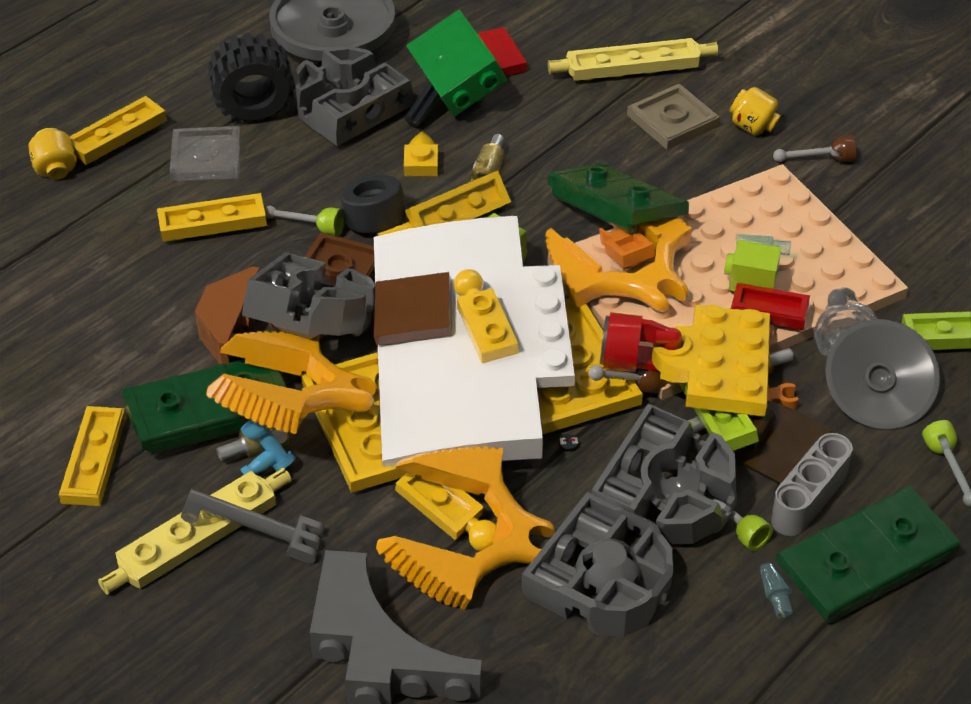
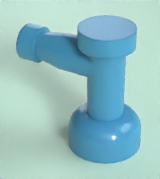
M250 419L242 426L241 431L245 437L250 440L258 439L265 449L248 466L245 465L240 469L244 475L251 470L257 475L270 466H273L277 472L281 468H286L295 460L296 457L291 451L286 452L266 425H260L258 422L255 423Z

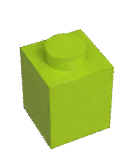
M738 239L735 253L727 254L724 274L730 275L729 290L735 291L737 283L774 289L782 247Z

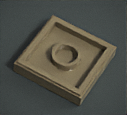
M681 84L672 86L627 108V116L667 150L718 127L720 117Z

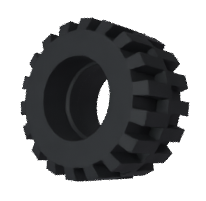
M244 33V37L238 38L237 35L230 37L231 42L229 43L223 41L219 45L220 51L214 50L211 55L212 61L208 62V75L214 103L217 108H220L221 113L225 116L231 114V119L237 122L240 119H244L245 123H252L253 120L264 122L266 117L274 118L278 116L279 110L284 111L288 107L287 101H292L294 97L293 90H295L294 77L284 47L278 45L277 40L272 37L266 40L265 35L259 33L256 37H252L251 33ZM250 75H262L260 79L252 82L240 81Z

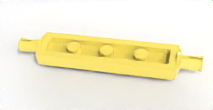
M692 38L568 51L566 59L548 60L549 74L568 72L573 77V80L577 81L641 73L650 74L668 70H684L686 68L698 67L700 57L718 56L717 42L698 44Z
M281 468L266 479L255 475L251 470L210 496L262 514L276 505L274 492L292 480L288 471H285V468ZM203 510L200 511L196 522L188 523L181 518L180 513L117 551L116 558L119 568L98 580L99 585L107 595L126 582L141 589L243 525Z

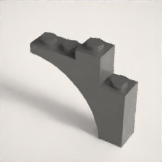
M325 550L310 628L312 657L330 662L348 661L345 679L348 704H392L393 694H404L413 698L422 696L447 697L455 701L467 699L481 700L482 660L463 658L441 652L405 633L388 617L374 596L369 583L367 553Z

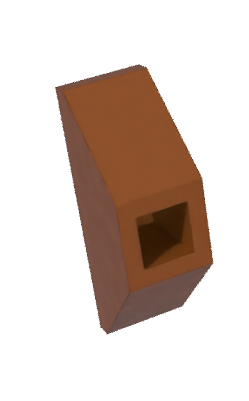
M252 266L207 285L196 307L195 316L199 338L219 364L234 362L236 357L220 353L221 347L236 334L246 333L247 330H252L255 319L242 316L248 279L259 272L260 267Z

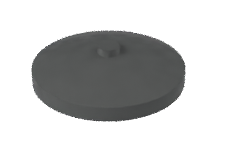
M275 0L269 14L270 28L273 38L286 51L302 58L322 61L323 51L329 48L352 46L372 52L382 46L394 31L395 7L392 0Z

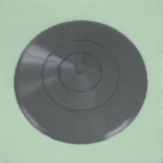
M872 319L852 325L834 341L826 360V381L832 398L846 415L868 427L897 429L910 425L926 414L938 394L940 371L932 348L920 334L896 321Z

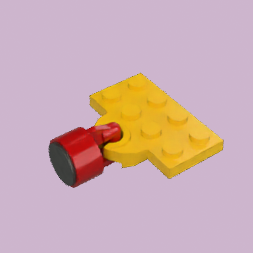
M695 304L693 326H675L671 328L653 320L642 319L643 316L615 312H610V316L606 315L600 356V365H603V369L636 373V368L660 371V379L672 383H687L685 407L765 417L768 387L770 313H763L754 309L738 310L722 308L718 305L705 306ZM639 342H650L654 344L653 347L639 345Z

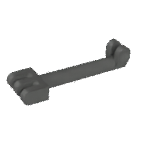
M192 488L181 513V518L184 521L194 523L200 511L203 510L289 542L286 556L305 563L315 562L316 550L319 549L320 537L323 536L325 529L322 523L302 515L299 516L294 527Z

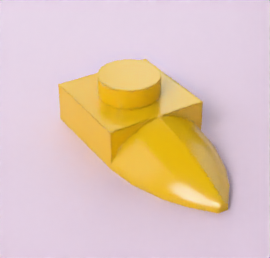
M423 131L417 134L408 145L404 146V177L438 176V144H435Z

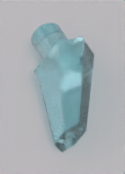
M736 233V244L739 239L782 247L781 255H790L791 241L773 240V236Z
M771 563L762 564L759 568L765 594L768 600L773 603L776 617L784 618L790 616L793 611L788 595L793 592L792 588Z

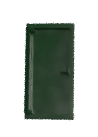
M604 163L556 170L549 173L548 185L552 187V195L630 234L637 233V224L689 214V201L635 179L629 174L617 171Z
M245 359L182 375L170 376L166 379L121 388V394L142 451L147 450L150 455L242 432V426L250 419L239 415L238 412L231 411L230 408L221 406V403L217 404L214 398H209L206 395L208 386L221 375L228 374L286 387L279 371L246 364Z
M908 485L889 497L861 509L852 516L820 530L815 535L777 552L775 560L823 619L828 623H832L948 561L951 555L958 552L960 541L913 488Z

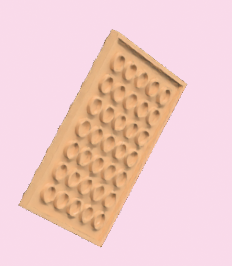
M782 164L687 200L689 201V214L680 215L677 218L682 219V222H686L687 226L692 227L690 244L674 254L673 263L674 272L689 289L688 297L684 301H679L672 295H664L669 303L668 310L664 312L656 311L638 299L623 296L604 295L586 304L603 331L606 315L610 316V312L643 316L642 319L653 320L670 328L675 326H693L695 304L705 306L718 305L722 308L731 309L735 291L729 290L730 275L724 274L727 254L735 253L738 239L779 246L782 248L774 289L810 295L804 330L770 324V354L903 300L907 296L908 287ZM614 228L608 230L607 232H613ZM600 234L574 243L600 264L604 273L608 271L635 273L655 262V257L642 261L637 266L621 267L606 254L605 246L600 241ZM548 253V265H554ZM639 342V345L653 347L654 344L650 342ZM667 381L666 386L661 388V392L657 396L664 400L683 392L679 383Z

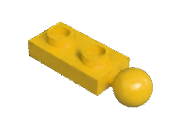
M465 269L460 271L454 279V289L460 296L457 297V309L481 363L518 354V342L494 289L483 290L484 281L480 273L473 269Z
M409 472L396 482L395 491L454 540L466 531L469 533V542L475 550L481 551L492 545L496 524L490 520H478L482 515L483 506L465 491L421 479L420 475Z

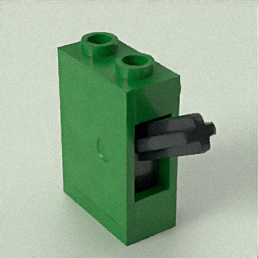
M460 9L406 45L429 82L406 114L405 121L415 128L420 127L440 97L453 117H455L474 103L482 102L487 94L508 81L498 62Z

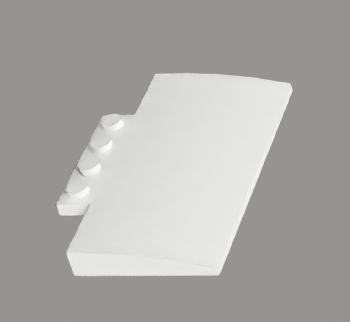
M517 216L445 222L374 237L375 287L376 281L449 272L452 280V336L378 345L383 467L396 466L397 462L413 455L437 450L441 451L443 449L474 448L477 446L481 448L484 446L489 448L495 447V449L503 448L502 461L542 458L543 437L537 388L574 386L575 382L560 265L523 267ZM465 269L477 271L484 281L483 290L494 289L518 342V354L481 363L457 309V297L460 296L454 289V279L460 271Z

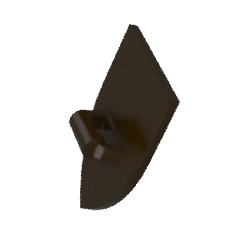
M767 401L765 417L748 415L757 429L759 441L733 452L735 453V459L741 464L780 485L815 442L824 434L832 433V429L792 408Z

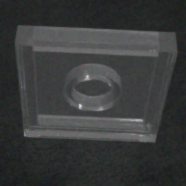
M240 126L173 129L170 161L171 181L239 178Z

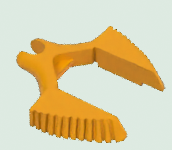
M677 216L637 224V231L654 244L656 257L655 262L635 273L614 271L604 273L602 266L567 237L562 238L552 228L546 231V246L554 265H560L562 284L572 303H575L577 308L596 298L608 295L638 299L654 310L664 312L669 308V303L664 295H672L679 301H684L688 297V286L674 272L673 263L674 254L690 244L692 227L687 226V223L682 222L683 220L677 218Z
M257 331V333L236 334L221 347L220 353L246 358V364L299 376L304 371L307 372L306 375L314 380L317 385L302 388V391L223 374L208 386L206 395L209 398H214L217 404L221 403V406L230 408L231 411L238 412L239 415L252 419L255 423L258 422L260 425H266L271 429L276 428L279 431L284 430V432L296 434L303 419L308 414L335 408L359 412L369 410L374 403L373 395L376 392V386L372 379L344 371L323 356L319 343L320 334L312 339L284 332L277 333L272 331L270 333L264 331L262 333Z
M477 446L474 448L443 449L441 451L437 450L413 455L397 462L395 469L420 475L421 479L477 495L480 493L485 494L484 499L497 517L492 545L479 551L474 557L398 536L387 537L377 541L376 549L379 555L384 554L386 556L384 561L391 563L393 570L400 571L399 574L402 577H407V581L413 582L416 588L420 587L421 592L424 594L428 593L430 598L435 597L438 602L444 601L445 605L449 606L452 604L455 608L460 606V609L465 610L483 576L501 566L511 563L530 564L541 549L530 543V535L552 537L555 533V527L550 521L525 511L506 487L502 475L503 448L501 447L495 449V447L489 448L488 446L483 448Z

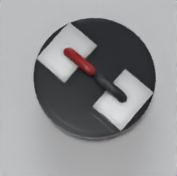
M565 434L560 437L559 444L563 449L572 450L578 446L579 440L575 435Z

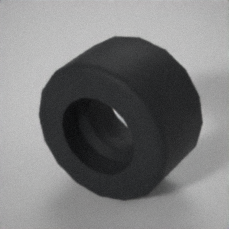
M389 175L365 176L349 183L341 191L340 200L347 226L353 231L359 233L382 232L398 225L406 217L405 210L407 208L402 185L395 177Z

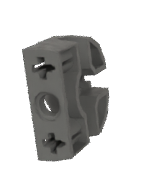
M352 46L329 48L323 51L321 67L318 68L309 60H306L298 66L293 74L295 101L299 119L336 146L345 143L414 104L410 80L387 63L376 67L373 53L366 49ZM374 103L371 112L365 115L369 106Z
M285 252L248 279L242 316L272 323L282 332L312 339L319 334L337 336L351 334L354 337H358L371 325L375 285L370 277L356 270L346 268L337 276L335 287H331L330 283L324 282L326 262Z
M647 404L592 488V494L644 518L654 505L662 510L656 520V524L670 545L694 544L712 533H718L723 529L737 506L735 453L721 435L711 432L707 440L704 441L701 439V435L693 432L691 422ZM689 448L699 452L695 458L696 462L693 461L692 464L687 463L686 457H684ZM646 453L647 455L644 457L641 465V480L633 475L637 472L642 462L643 454ZM678 469V477L665 479L662 474L667 470ZM705 492L726 501L725 508L721 509L718 502L705 497ZM635 527L634 530L628 528V531L642 536L640 528Z
M587 492L522 573L523 596L565 619L569 617L576 607L580 610V615L587 618L588 631L600 636L624 637L647 627L653 619L658 604L661 600L665 602L669 597L673 577L672 547L661 534L656 523ZM635 527L641 529L640 534L642 536L635 546L631 548L625 543L628 528L634 530ZM577 544L585 547V549L581 551L574 568L567 563L572 558ZM591 585L597 587L596 594L598 595L596 598L591 599L586 596L585 588L589 589Z

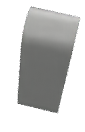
M828 433L821 436L779 485L775 492L771 515V524L776 531L786 536L801 534L843 484L848 475L853 451L852 443L848 438L838 433Z

